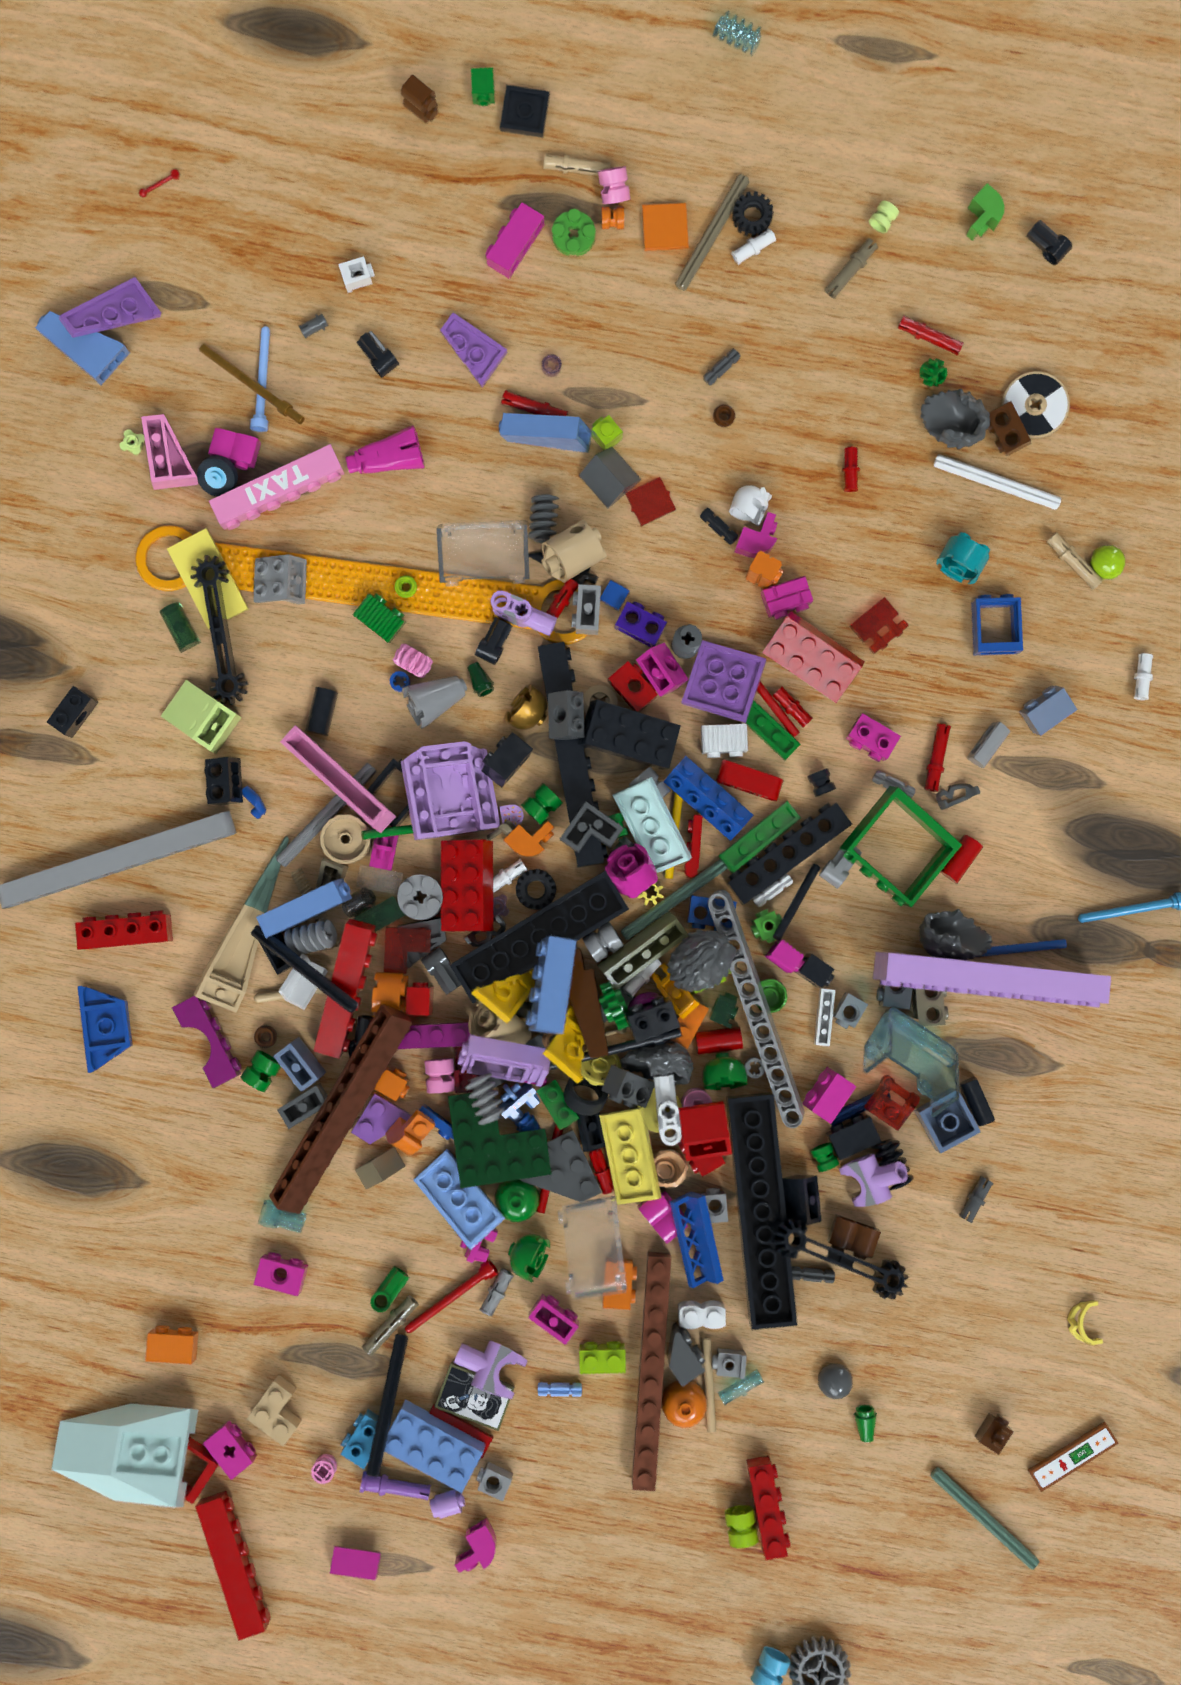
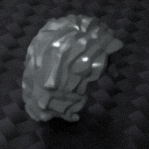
M962 389L948 390L946 393L940 391L939 394L927 396L924 400L925 404L921 406L922 414L920 417L923 419L927 432L934 436L938 442L947 444L948 448L961 449L965 446L970 447L985 438L986 430L990 426V413L985 409L982 399H975L971 392L965 393Z
M960 909L953 912L942 911L941 913L927 914L919 927L920 942L931 957L966 961L975 957L980 958L987 950L992 948V937L985 930H982L981 927H976L974 919L965 917Z
M697 929L694 933L689 932L688 937L684 938L671 954L668 963L669 968L667 969V972L670 973V980L674 981V985L678 989L681 988L689 992L714 988L715 984L720 985L723 977L728 976L731 963L735 958L736 948L729 943L728 937L724 933Z
M668 1040L665 1041V1044L657 1046L651 1044L632 1049L620 1060L621 1067L624 1070L641 1072L645 1079L654 1080L653 1076L656 1075L666 1076L667 1074H674L675 1086L676 1084H688L691 1072L694 1069L692 1067V1059L686 1048L677 1042Z

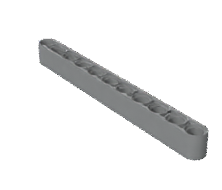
M230 811L222 812L1 884L2 909L14 907L234 835L237 832Z
M717 890L709 898L708 906L717 932L726 934L728 941L737 940L740 944V948L736 949L735 958L731 963L730 970L782 1121L787 1127L796 1128L802 1123L805 1113L731 895L725 890ZM715 897H722L725 900V906L720 907L716 905ZM722 919H730L733 927L726 928L723 926ZM743 961L747 964L748 969L742 971L738 969L736 963ZM744 984H753L755 991L749 992L745 990ZM757 1004L761 1006L762 1012L755 1013L751 1009V1005ZM766 1026L770 1033L762 1034L758 1027ZM773 1047L776 1049L777 1054L769 1055L766 1052V1048ZM776 1068L783 1070L784 1076H776L773 1070ZM788 1090L792 1096L785 1098L781 1095L780 1091ZM794 1111L798 1113L799 1118H790L788 1112Z

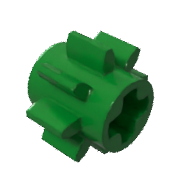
M930 358L929 361L922 364L920 377L924 379V385L938 387L939 384L946 380L948 372L947 368L943 367L944 361Z

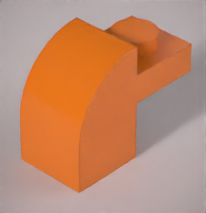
M547 821L531 836L519 824L504 839V842L521 856L535 857L545 851L540 843L542 841L547 843L554 836L552 831L555 828Z
M416 1110L407 1121L399 1117L385 1133L387 1141L405 1154L412 1155L422 1147L421 1141L435 1127V1121L419 1110Z

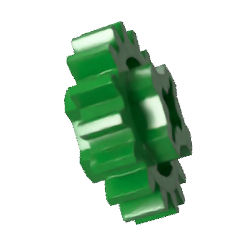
M610 981L601 984L600 988L604 996L599 997V1001L608 1022L615 1021L619 1031L629 1027L625 1018V1012L629 1010L620 989L614 991Z

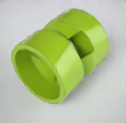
M738 1505L724 1511L726 1525L730 1527L727 1532L731 1547L747 1548L759 1542L757 1527L753 1525L756 1520L752 1506Z

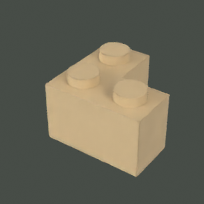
M278 1374L247 1420L284 1447L297 1429L301 1419L284 1407L296 1390V1387Z

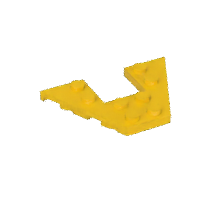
M530 970L528 973L517 974L482 988L477 987L471 994L505 1023H508L529 996L531 988L535 987L536 979H532L533 970ZM568 996L563 1034H556L542 1054L578 1084L583 1079L581 1075V1061L584 1059V1052L582 1051L584 1039Z

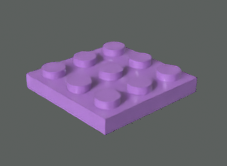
M702 640L681 701L682 704L746 723L766 664V658Z

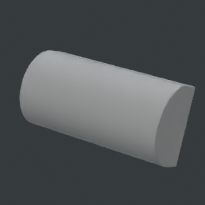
M1001 722L991 723L967 756V759L976 766L985 768L1009 735L1010 730Z

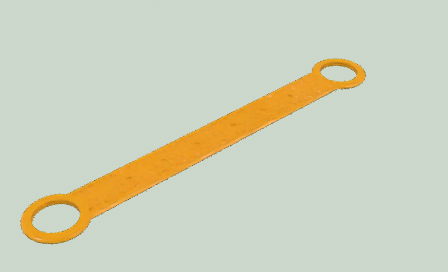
M160 526L148 532L140 541L135 557L136 567L141 578L151 587L161 591L180 590L186 587L182 577L174 580H161L150 572L147 565V553L151 545L160 538L172 536L184 540L192 536V534L178 526ZM215 542L239 590L254 592L256 558L289 554L307 560L305 599L359 606L369 593L373 596L377 593L387 601L385 605L391 610L395 607L399 611L488 624H492L495 617H497L491 606V597L495 592H508L528 601L531 607L541 610L544 600L551 593L561 590L565 582L556 579L542 587ZM401 576H410L417 583V591L410 598H402L395 591V582ZM404 584L402 586V590L404 591L410 589L409 584ZM500 595V596L496 597L495 600L498 599V598H501V597H504V598H506V597ZM500 602L497 607H504L507 603ZM522 611V613H520V616H523V614L525 615V612ZM509 623V624L512 625L513 627L522 628V627H518V626H516V625H514V624ZM552 631L550 636L538 632L543 638L552 643L564 642L565 645L576 643L587 636V634H576V631L568 634Z

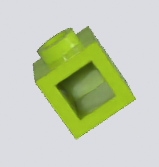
M610 415L605 418L600 417L592 425L591 436L603 451L614 447L623 438V431Z

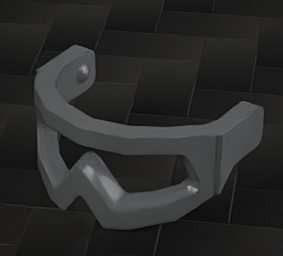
M956 784L949 786L948 792L940 790L936 794V800L940 809L944 810L968 800L981 792L978 786ZM966 789V796L950 803H947L946 799L941 800L943 795L952 799L955 790Z
M500 914L493 917V922L497 921L501 926L497 932L487 931V938L477 942L475 934L480 931H473L464 937L467 944H471L473 947H480L490 941L492 935L498 936L506 930V923Z

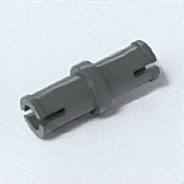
M980 1176L972 1194H968L967 1198L969 1199L959 1215L965 1219L970 1211L966 1220L970 1223H973L980 1207L985 1205L986 1202L984 1200L994 1184L988 1180L983 1188L986 1178Z

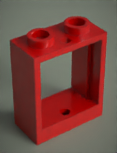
M189 1436L187 1449L208 1462L195 1485L192 1487L187 1484L185 1500L193 1505L219 1464L204 1445Z

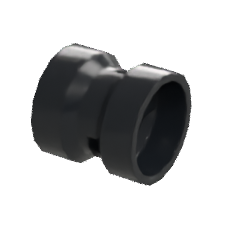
M828 768L807 776L809 782L814 786L813 792L815 797L836 789L834 782L830 781Z

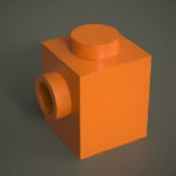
M387 1067L377 1082L375 1090L397 1101L400 1097L405 1098L410 1089L407 1085L410 1080L405 1078L407 1074L400 1069L395 1068L393 1071Z

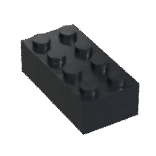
M593 700L589 703L584 721V738H580L578 745L657 769H669L681 725L604 701Z

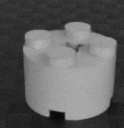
M422 874L407 878L398 890L397 900L400 909L405 915L416 920H428L435 917L440 912L443 901L441 884L434 878ZM420 891L422 894L427 895V898L423 899L424 903L422 904L416 900Z

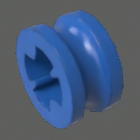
M397 671L391 675L390 685L395 691L402 692L403 687L394 685V682H397L395 679L397 677L401 679L405 677L406 681H404L405 685L403 686L405 687L410 685V678L405 672Z

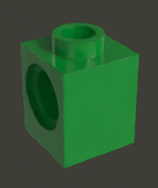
M471 68L473 105L488 106L495 104L493 68Z

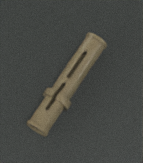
M867 238L860 249L850 256V261L824 289L828 294L835 288L829 295L831 298L835 299L857 271L867 264V259L878 249L876 243L868 249L873 243L872 239Z
M408 1295L404 1302L396 1310L393 1309L390 1312L389 1318L362 1345L363 1350L368 1355L373 1356L400 1325L406 1323V1318L419 1306L418 1302ZM404 1310L405 1312L398 1318V1320L395 1323H392L394 1319ZM386 1328H388L387 1332L378 1341H376V1339L382 1334V1332Z

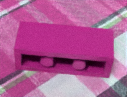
M523 202L518 208L515 207L512 210L507 226L501 227L497 235V241L494 245L491 244L485 254L487 266L508 279L511 278L545 226L544 216Z

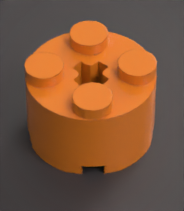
M376 972L374 981H377V986L373 987L372 1017L376 1015L381 1004L405 1013L407 997L404 996L406 995L409 976H404L402 973Z

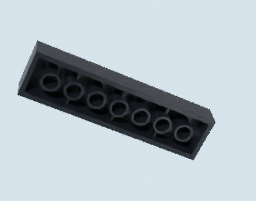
M605 870L450 964V967L474 1004L479 1000L471 993L477 987L482 988L517 974L522 975L532 969L534 965H538L539 956H536V947L538 942L541 943V939L552 936L578 941L626 912L629 908Z

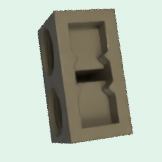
M924 985L923 989L912 988L914 1018L919 1019L918 1027L946 1025L945 1020H948V1008L944 1006V997L947 996V991L935 990L932 997H927ZM933 1007L936 1011V1016L934 1019L929 1020L926 1012L929 1008Z

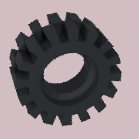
M754 191V195H751V192H747L746 196L741 195L740 199H737L733 210L732 220L734 221L735 228L738 227L740 234L744 231V236L747 237L748 233H751V237H755L756 233L760 235L763 231H766L771 224L774 212L773 205H770V199L767 198L765 200L763 193L761 196H757L758 192ZM750 207L759 209L761 218L757 221L747 220L744 215L746 209Z
M531 869L524 872L518 879L516 895L520 903L525 907L540 910L553 902L556 896V884L552 876L546 871ZM532 881H540L545 887V892L540 898H532L527 892V887Z

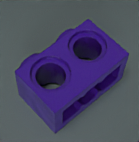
M627 601L615 624V629L650 648L656 646L667 625V622L664 621L665 617L656 612L651 614L645 611V607L638 602L633 601V603ZM633 613L637 615L638 621L629 623L625 617ZM648 624H654L657 626L658 631L650 634L646 631L645 627Z

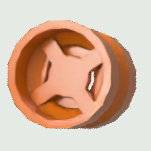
M617 206L615 209L602 207V230L610 229V227L624 229V206Z

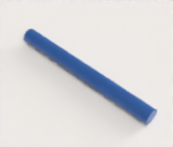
M1065 939L994 946L987 950L982 957L1066 948L1067 943Z

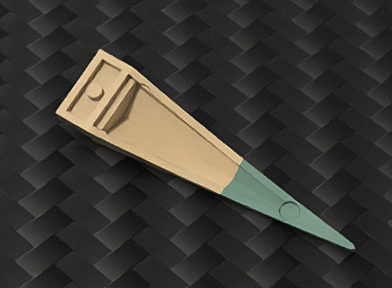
M287 836L281 842L202 972L203 975L193 994L195 997L237 1012L247 990L259 942L251 935V931L256 925H259L256 917L267 912L281 866L276 857L287 847L289 841Z

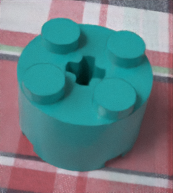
M960 532L958 536H951L936 564H941L940 570L949 578L961 583L963 579L969 580L968 584H974L989 560L990 548L984 544H978L971 540L968 534Z

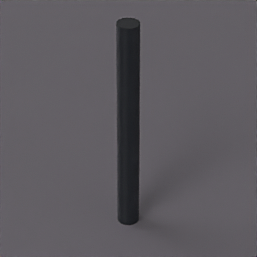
M812 864L774 932V939L778 941L782 939L820 870V866L817 864Z

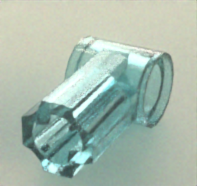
M264 1200L258 1224L269 1228L280 1227L301 1233L307 1213L295 1214L279 1210L272 1200Z

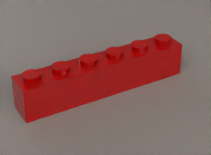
M350 918L345 923L331 982L358 1002L359 1005L356 1009L358 1011L362 999L358 997L360 989H364L367 976H364L365 968H369L372 961V955L369 952L371 946H375L378 934L375 933L376 925ZM329 996L326 999L313 1052L340 1059L344 1052L347 1053L351 1040L348 1039L349 1031L353 1032L356 1019L353 1018L354 1012H347Z
M227 1491L200 1499L195 1508L238 1640L240 1641L263 1633L270 1622V1613L267 1607L264 1608L262 1588L260 1585L257 1586L255 1580L256 1570L253 1563L249 1562L247 1556L249 1554L246 1541L242 1540L240 1534L242 1531L239 1519H235L233 1513V1499L228 1497Z

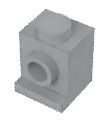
M717 1348V1355H713L712 1369H716V1375L745 1379L747 1357L745 1351ZM727 1362H732L733 1367L726 1368L725 1364Z

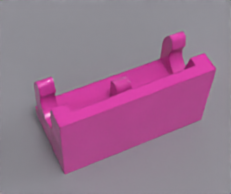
M334 1546L330 1574L376 1580L381 1554L380 1552Z

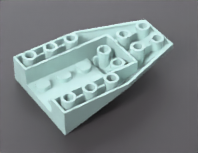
M130 1403L60 1421L51 1470L114 1501L175 1508L183 1507L187 1482H182L189 1433L195 1434L198 1410Z

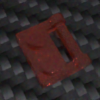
M885 1075L881 1078L880 1086L864 1108L899 1131L919 1104L920 1097L916 1093L909 1092L897 1084L891 1076ZM890 1090L905 1099L903 1106L887 1096Z

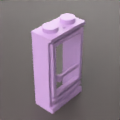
M470 1035L468 1042H463L458 1064L462 1065L461 1073H464L465 1070H467V1073L481 1076L492 1073V1078L520 1083L527 1081V1084L534 1082L536 1083L535 1086L541 1087L549 1072L550 1060L542 1054L546 1048Z

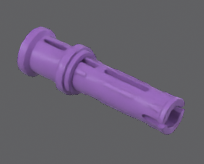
M364 1471L360 1493L369 1491L378 1493L379 1496L389 1493L428 1500L431 1485L388 1479L386 1474L378 1477L368 1476L366 1471Z

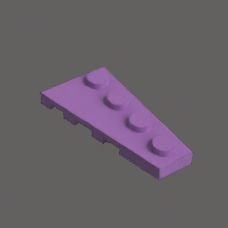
M134 277L61 314L59 320L72 338L159 318L161 317V312Z

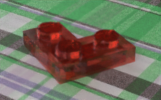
M386 927L384 972L407 974L408 952L430 953L431 929Z

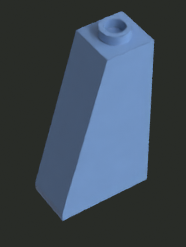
M51 311L43 315L35 327L38 332L100 385L107 380L130 354L121 342L98 332L72 338L60 322V315Z
M503 413V418L499 423V433L507 442L589 453L591 430L580 417Z
M341 878L257 916L256 918L265 938L286 931L352 899L350 887Z

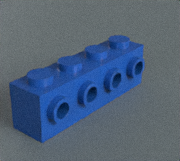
M687 756L680 761L663 781L730 841L753 817L749 810Z

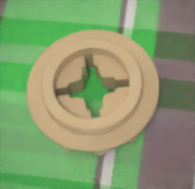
M593 686L583 696L585 714H587L590 701L594 700L593 696L599 700L607 697L604 702L618 705L615 693L607 686Z

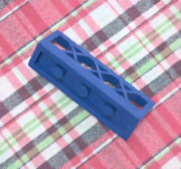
M690 1191L670 1201L688 1286L695 1288L706 1281L715 1284L724 1281L705 1195ZM683 1203L686 1204L684 1216L680 1215L679 1205ZM687 1223H689L691 1226V1231L688 1237H686L684 1233ZM692 1244L696 1248L693 1259L689 1255ZM698 1265L700 1266L701 1276L695 1279L694 1271Z

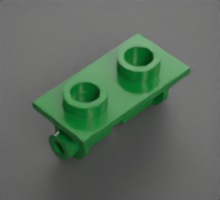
M556 1079L536 1091L559 1130L568 1127L579 1119L577 1114L565 1103L564 1092Z

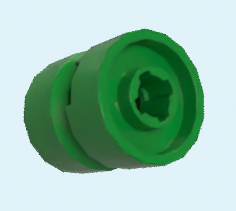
M544 783L534 791V797L529 796L521 804L525 811L540 825L550 817V811L555 812L563 804Z
M257 1050L251 1059L252 1065L246 1067L240 1078L251 1087L265 1093L272 1083L271 1076H276L281 1066L274 1057L261 1050Z

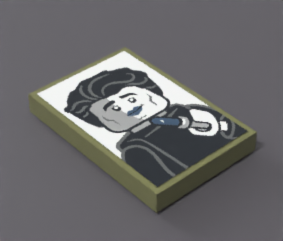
M451 1362L435 1408L499 1431L510 1399L489 1394L472 1386L471 1383L476 1372ZM500 1380L502 1385L506 1387L505 1389L514 1391V1385Z

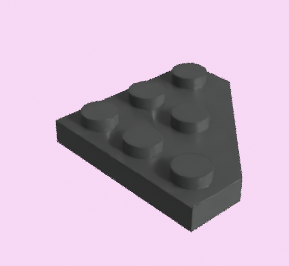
M573 1130L547 1142L552 1175L520 1179L523 1182L581 1203L602 1193Z

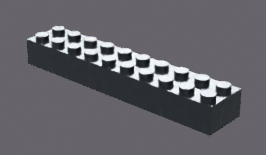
M766 1092L726 1096L749 1325L752 1330L798 1326L790 1256L788 1258L782 1257L781 1253L774 1250L777 1244L771 1242L773 1238H776L772 1231L779 1230L777 1223H784L785 1219H787L774 1094Z

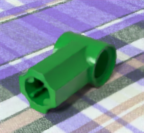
M394 1266L371 1297L370 1304L374 1311H386L410 1279L400 1268ZM384 1295L388 1300L387 1305H378L376 1297Z

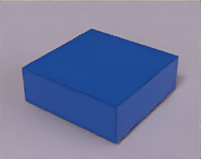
M610 580L600 597V601L619 611L630 590Z

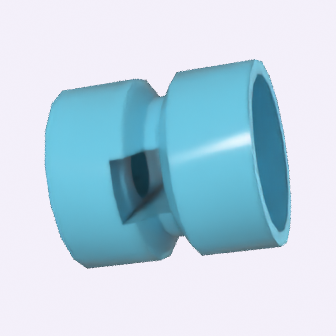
M765 1646L758 1659L760 1666L755 1667L751 1681L755 1685H782V1676L786 1675L791 1660L781 1651Z

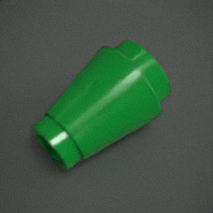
M860 1405L856 1407V1412L854 1413L860 1440L862 1442H872L874 1440L877 1413L874 1411L873 1406Z

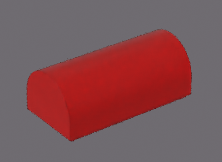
M968 835L962 836L959 841L962 846L940 872L955 884L959 883L983 849V846L978 841Z
M740 1026L700 1031L695 1034L698 1055L743 1049Z

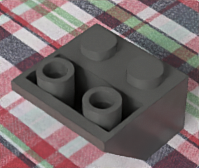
M676 1322L672 1325L667 1359L669 1368L683 1387L705 1371L704 1363L706 1361L698 1345L693 1346L691 1344V1336L687 1329L679 1327Z

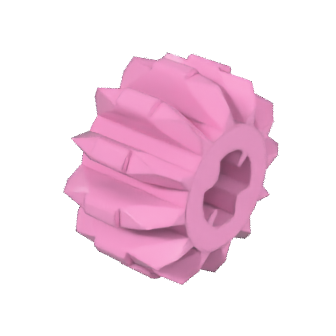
M401 644L393 658L396 665L419 678L425 677L433 663L430 657L407 644Z

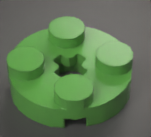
M571 209L557 217L552 227V239L554 246L560 253L567 256H582L594 245L596 230L592 219L588 215L577 209ZM570 230H578V237L572 236L570 238Z

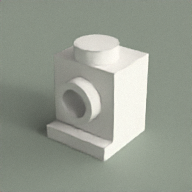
M364 256L339 264L348 293L354 289L372 284L371 277L375 275L371 263L366 264Z

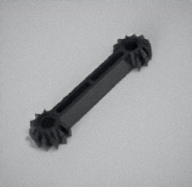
M205 555L204 562L199 558L196 560L199 567H191L193 571H196V574H192L190 577L193 580H197L194 584L196 588L203 585L219 677L218 679L211 678L210 681L216 683V686H211L210 690H217L213 697L214 699L221 697V704H226L229 701L230 705H235V698L239 702L243 701L240 693L248 694V691L243 689V686L249 685V682L241 681L245 677L244 673L236 674L221 582H229L227 578H224V575L230 574V571L223 569L226 563L224 561L219 562V557L214 556L211 560L210 556ZM213 569L215 576L212 580L208 581L205 574L207 570ZM212 588H214L218 617H216ZM221 644H223V646H224L225 658H226L227 669H228V673H227V674H226V670H225V664H224V658H223V652H222ZM228 680H232L234 683V689L231 692H227L225 689V683Z
M787 1218L784 1223H777L779 1230L772 1231L776 1238H773L771 1242L777 1244L774 1250L781 1253L782 1257L788 1258L790 1256L792 1259H797L798 1252L803 1251L873 1280L875 1285L872 1290L877 1294L879 1293L881 1298L896 1299V1295H903L902 1288L908 1287L904 1283L909 1278L908 1275L904 1274L906 1268L899 1265L897 1261L884 1259L882 1260L881 1267H877L806 1237L805 1233L808 1227L801 1225L800 1220L795 1219L792 1221V1219ZM793 1233L794 1240L789 1244L788 1238ZM809 1242L828 1251V1255L823 1256L811 1251L805 1245ZM857 1262L873 1269L874 1275L871 1276L853 1268V1263ZM891 1275V1281L887 1284V1278Z

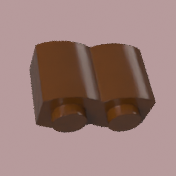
M412 74L401 88V95L404 97L403 105L427 124L428 121L434 120L438 114V104L435 99L436 93Z
M836 1214L827 1241L832 1244L831 1247L841 1252H844L845 1249L853 1252V1256L866 1260V1257L873 1258L881 1231L875 1227Z

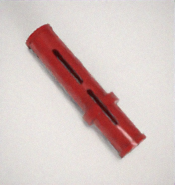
M903 315L897 328L910 333L917 340L922 339L957 356L964 342L926 326L924 322L919 323Z
M505 390L502 396L504 399L501 400V404L534 415L568 416L567 410L550 406L548 402L541 403Z
M937 724L930 764L926 767L928 773L924 790L931 792L939 791L941 773H944L945 770L943 763L951 729L950 725L946 727V724Z

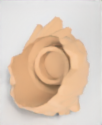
M672 1149L661 1150L655 1153L653 1157L659 1187H677L682 1184L686 1179L689 1168L685 1157Z

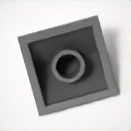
M613 447L596 454L579 474V477L607 509L641 481V478Z

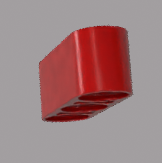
M722 760L715 780L722 785L775 802L778 800L784 782L779 777L728 760Z

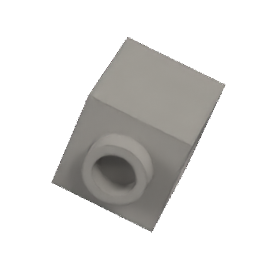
M845 992L833 1013V1017L837 1019L835 1023L845 1029L849 1026L855 1028L868 1004ZM852 1006L854 1015L847 1019L843 1011L845 1007Z
M720 1188L706 1189L707 1192L702 1193V1195H705L707 1207L711 1200L717 1199L721 1202L717 1210H711L708 1207L711 1223L728 1222L726 1193L720 1191Z
M488 1462L486 1468L481 1467L476 1481L479 1482L478 1490L503 1501L512 1482L513 1473ZM495 1476L500 1482L492 1485L487 1479Z

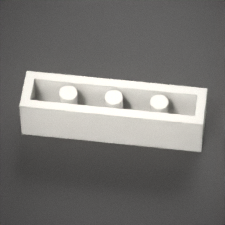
M819 989L814 1037L815 1045L830 1046L835 990Z

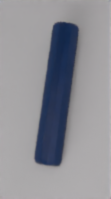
M882 1088L842 1107L830 1125L835 1126L889 1100L891 1096L888 1089Z

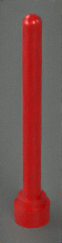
M487 1259L486 1262L481 1263V1267L476 1274L405 1326V1331L412 1333L483 1279L487 1280L488 1278L492 1279L498 1275V1270L492 1261Z

